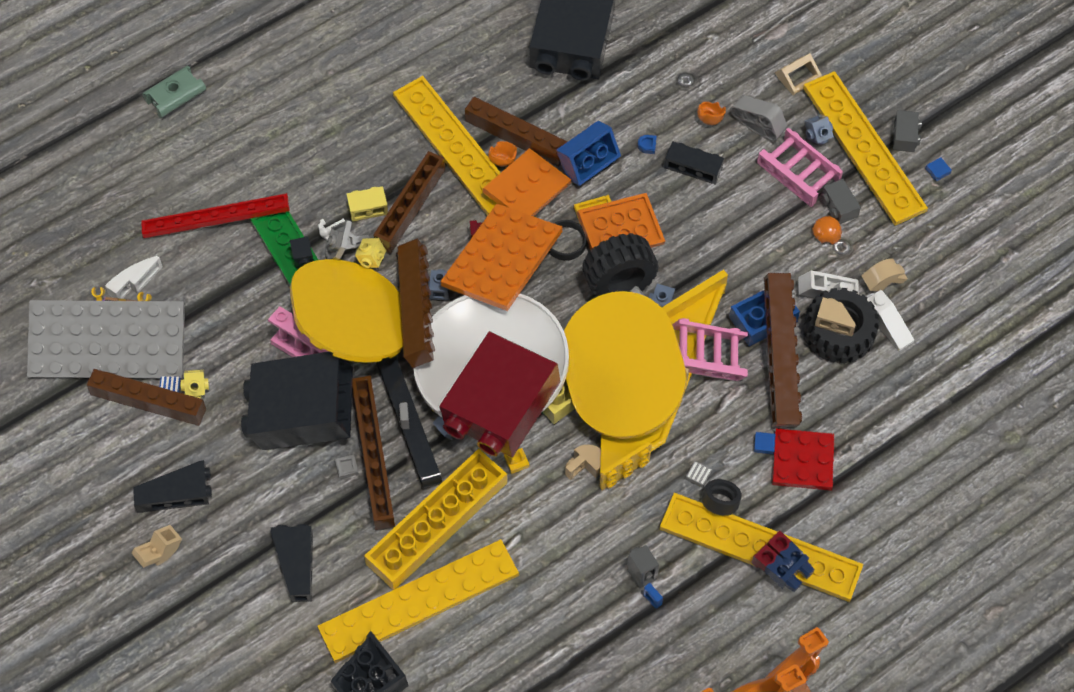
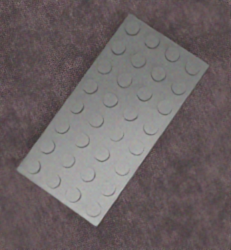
M30 300L27 377L90 378L93 369H98L126 378L161 379V377H180L183 379L185 302Z

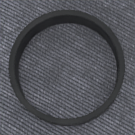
M572 220L555 222L554 224L577 230L583 236L584 243L577 251L572 253H560L551 248L549 251L550 255L563 261L574 260L581 256L586 248V237L582 226Z

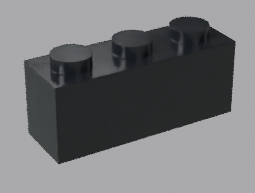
M672 141L665 157L664 168L716 185L723 169L724 158L699 148H692L683 143Z

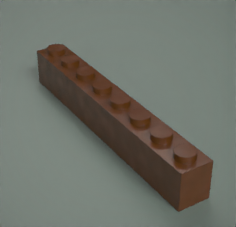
M418 238L397 246L404 358L412 368L433 361V352H435V346L432 341L434 332L431 327L433 318L430 313L432 304L429 299L431 291L428 285L430 277L427 271L429 263L426 257L428 250L425 244H421Z
M768 273L764 277L772 428H796L802 422V412L799 411L801 393L798 392L800 375L797 373L796 368L799 363V357L795 351L798 339L797 335H794V328L796 327V317L793 316L795 298H792L794 280L791 279V273Z
M371 376L353 378L352 386L375 530L395 527Z

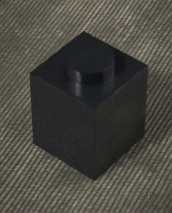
M308 236L290 240L296 268L314 261Z

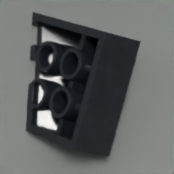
M372 631L368 633L366 640L361 646L359 645L356 648L354 655L348 662L344 663L331 680V684L336 692H401L409 686L406 675Z

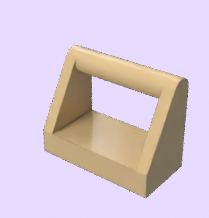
M810 53L775 72L777 78L792 95L802 91L805 83L822 77ZM805 65L813 76L794 86L788 74Z

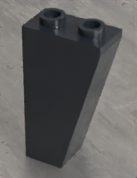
M204 460L198 461L133 487L134 507L137 513L208 505L209 497H212L211 485H208V479H211L210 467H206Z
M298 524L293 527H288L287 525L271 527V534L291 601L312 602V527L306 524Z

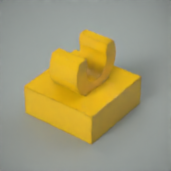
M523 448L518 449L513 458L504 454V459L511 474L529 468V462Z

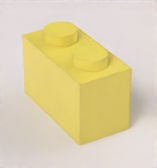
M383 186L347 193L352 222L387 215L388 207Z

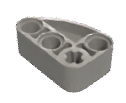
M741 96L731 108V113L747 128L766 139L777 140L787 128L781 108L774 103Z

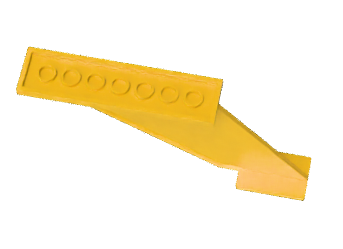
M724 269L662 307L672 324L678 321V319L685 318L689 319L690 322L711 325L721 297L725 294L728 274ZM675 330V334L679 343L680 331ZM687 332V356L689 359L695 360L697 334ZM692 373L688 374L687 385L689 383ZM677 411L666 421V424L645 436L619 439L618 437L601 434V490L612 488L618 480L629 477L638 467L643 468L649 463L651 452L665 444Z

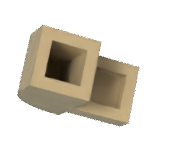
M894 259L883 260L872 266L862 275L870 291H883L891 283H904L908 279L903 267L896 264Z
M589 444L575 448L574 458L570 459L566 464L565 475L571 480L585 468L597 478L600 475L601 449Z
M171 525L154 531L150 542L135 547L132 554L143 568L154 563L158 566L167 561L176 552L182 538Z

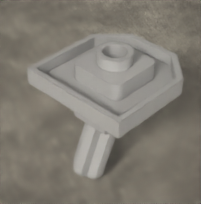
M348 220L331 227L325 253L327 259L339 260L344 251L359 247L362 239L369 238V235L355 236V234L350 233L352 222Z

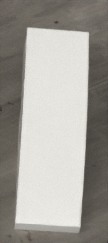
M155 256L145 259L120 272L105 285L108 295L112 298L124 299L131 290L139 293L163 267L160 258Z

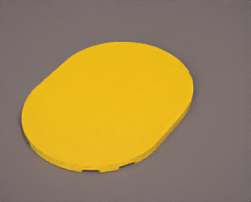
M335 259L313 261L303 265L295 272L290 285L294 320L299 331L310 339V343L320 350L326 349L332 352L335 357L354 362H379L383 358H392L400 353V350L403 348L401 299L399 291L388 279L360 264Z
M626 291L600 295L578 309L564 330L569 349V367L566 381L577 413L587 425L598 433L605 436L618 437L619 439L645 436L662 427L680 407L687 386L685 363L675 330L666 312L652 299L638 293Z

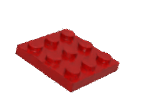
M776 428L772 485L832 491L834 434Z

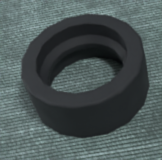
M714 479L705 485L702 503L708 511L717 515L727 516L734 514L738 510L742 493L734 483L728 480ZM712 494L725 495L729 497L731 501L719 500Z

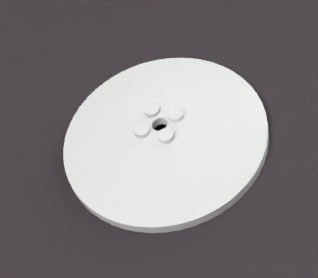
M519 294L509 310L506 311L464 295L448 303L432 316L433 323H431V327L434 332L432 341L435 346V352H433L434 360L413 368L415 380L423 399L435 413L442 417L439 407L441 402L490 331L558 363L561 382L543 409L544 411L557 397L566 380L569 367V349L564 330L559 321L545 306L533 298Z

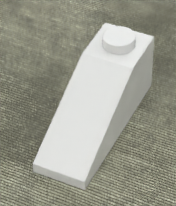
M812 270L798 277L799 295L815 298L820 296V293L825 290L830 292L832 288H837V290L848 288V291L856 290L859 294L857 279Z
M882 290L867 299L868 302L871 301L874 304V310L876 309L878 312L879 329L898 351L914 342V338L896 307Z

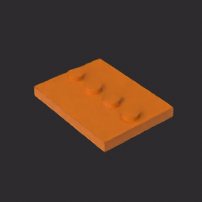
M529 148L488 183L482 192L497 204L535 216L568 187L572 179Z
M647 193L577 211V216L590 250L594 246L597 247L603 240L606 241L612 236L617 237L619 234L628 235V233L642 236L648 241L651 248L664 245L666 242Z

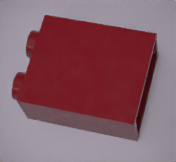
M489 331L439 406L444 421L443 429L456 439L462 440L467 435L478 440V447L488 455L497 457L502 452L513 458L561 382L558 363Z

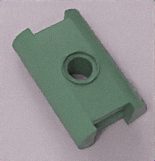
M187 65L143 92L142 95L148 105L152 103L156 107L158 116L162 118L204 92L206 86L201 78L197 80L192 75L191 69Z

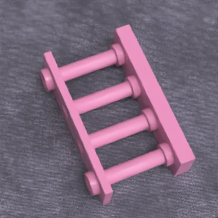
M787 128L784 136L785 141L772 153H768L763 149L758 155L757 164L812 207L817 201V191L831 179L834 181L841 180L843 171L838 165L833 164L804 141L797 132ZM790 146L798 151L785 164L780 163L776 159ZM805 156L812 163L799 175H795L790 169ZM817 168L826 173L813 186H809L803 181Z
M279 306L268 319V322L279 328V331L270 340L271 344L288 355L297 357L330 352L326 349L320 350L310 343V339L297 328L294 315Z
M685 318L678 319V321L672 324L674 330L680 331L679 347L685 367L689 369V373L732 381H740L748 376V369L740 368L738 365V341L747 337L748 332L740 331L738 328L727 329L690 322L689 319ZM687 332L697 334L695 360L689 359L687 356ZM704 335L714 337V357L712 363L706 362L704 359ZM721 338L731 340L729 366L723 365L721 362Z

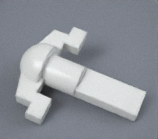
M323 219L320 220V224H318L320 236L328 241L331 227L345 220L342 219L326 228L323 226L326 224Z

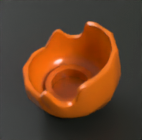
M702 102L697 108L699 119L706 125H717L723 120L726 113V107L721 108L719 102Z
M499 141L494 148L493 146L490 147L489 160L496 166L507 167L515 161L517 147L512 143Z
M824 216L816 220L812 228L814 237L822 244L825 242L835 244L842 236L839 221L831 216Z

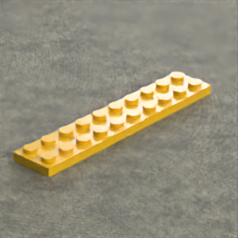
M831 72L805 83L803 89L819 113L828 117L833 126V134L893 224L896 226L927 212L928 207L836 72Z
M424 76L394 91L393 97L437 153L445 158V163L488 216L497 203L482 191L501 172L489 160V157Z
M677 493L673 494L659 529L753 565L751 562L754 555L777 533L775 530L733 514L727 516L714 514L708 511L703 503ZM786 535L809 557L808 562L815 569L808 579L804 578L800 573L796 575L802 584L850 602L864 564Z
M500 539L326 621L317 627L334 663H337L354 655L356 648L362 645L370 631H372L379 642L386 640L518 577L519 571Z

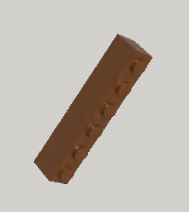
M473 97L465 108V122L506 142L512 143L525 151L530 148L543 159L558 167L561 165L556 150L568 141L476 97Z
M430 151L427 152L373 234L374 238H379L386 252L392 253L444 173L445 158Z
M93 369L87 383L91 396L200 426L206 411L203 399L98 369Z

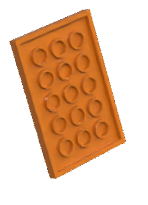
M496 204L440 281L441 286L508 311L563 232L562 226Z

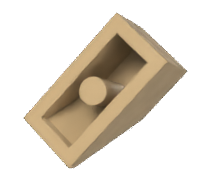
M823 297L815 326L852 337L856 324L844 305L835 299Z

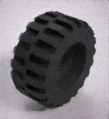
M628 233V235L619 234L617 237L612 236L608 240L600 242L597 247L594 246L584 259L582 271L591 292L595 297L611 292H630L635 286L639 287L641 291L645 290V287L652 283V279L656 278L659 265L648 241L640 235Z
M832 288L830 292L827 290L821 292L820 296H816L809 305L804 321L803 332L806 336L807 344L812 345L811 350L814 353L818 352L820 354L819 357L823 359L825 357L829 358L830 362L834 363L836 360L840 361V363H847V360L854 362L857 361L858 356L859 358L864 357L867 351L871 350L879 328V315L877 310H874V304L871 301L868 302V298L864 294L859 295L856 290L848 291V288H841V290ZM823 297L835 299L844 305L858 328V331L852 337L838 335L830 330L815 326Z

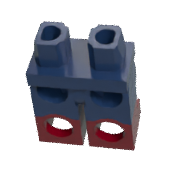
M780 530L754 555L751 562L756 568L759 567L768 574L782 589L786 586L793 592L802 584L796 575L800 573L804 578L808 579L815 570L808 562L809 557Z

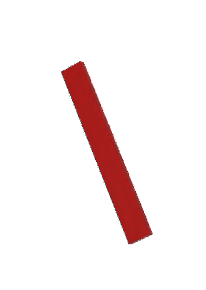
M286 193L142 220L143 238H149L290 211L289 197Z

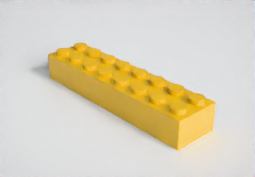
M480 449L476 450L364 555L366 565L391 589L398 588L507 484V473Z

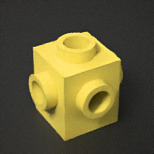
M379 238L362 239L355 256L363 267L379 268L386 249Z
M204 369L184 371V380H181V391H185L186 395L201 398V395H205V390H209L208 378H204ZM197 383L198 386L194 387L191 384Z

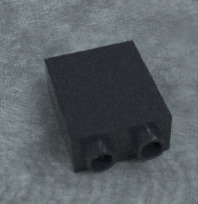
M541 0L529 47V68H534L539 73L550 75L554 72L569 74L574 79L580 81L590 78L599 79L615 12V0Z
M332 352L252 363L250 379H246L243 383L244 396L249 402L248 414H244L241 418V429L244 436L251 438L262 450L351 438L352 365L345 359L333 356Z

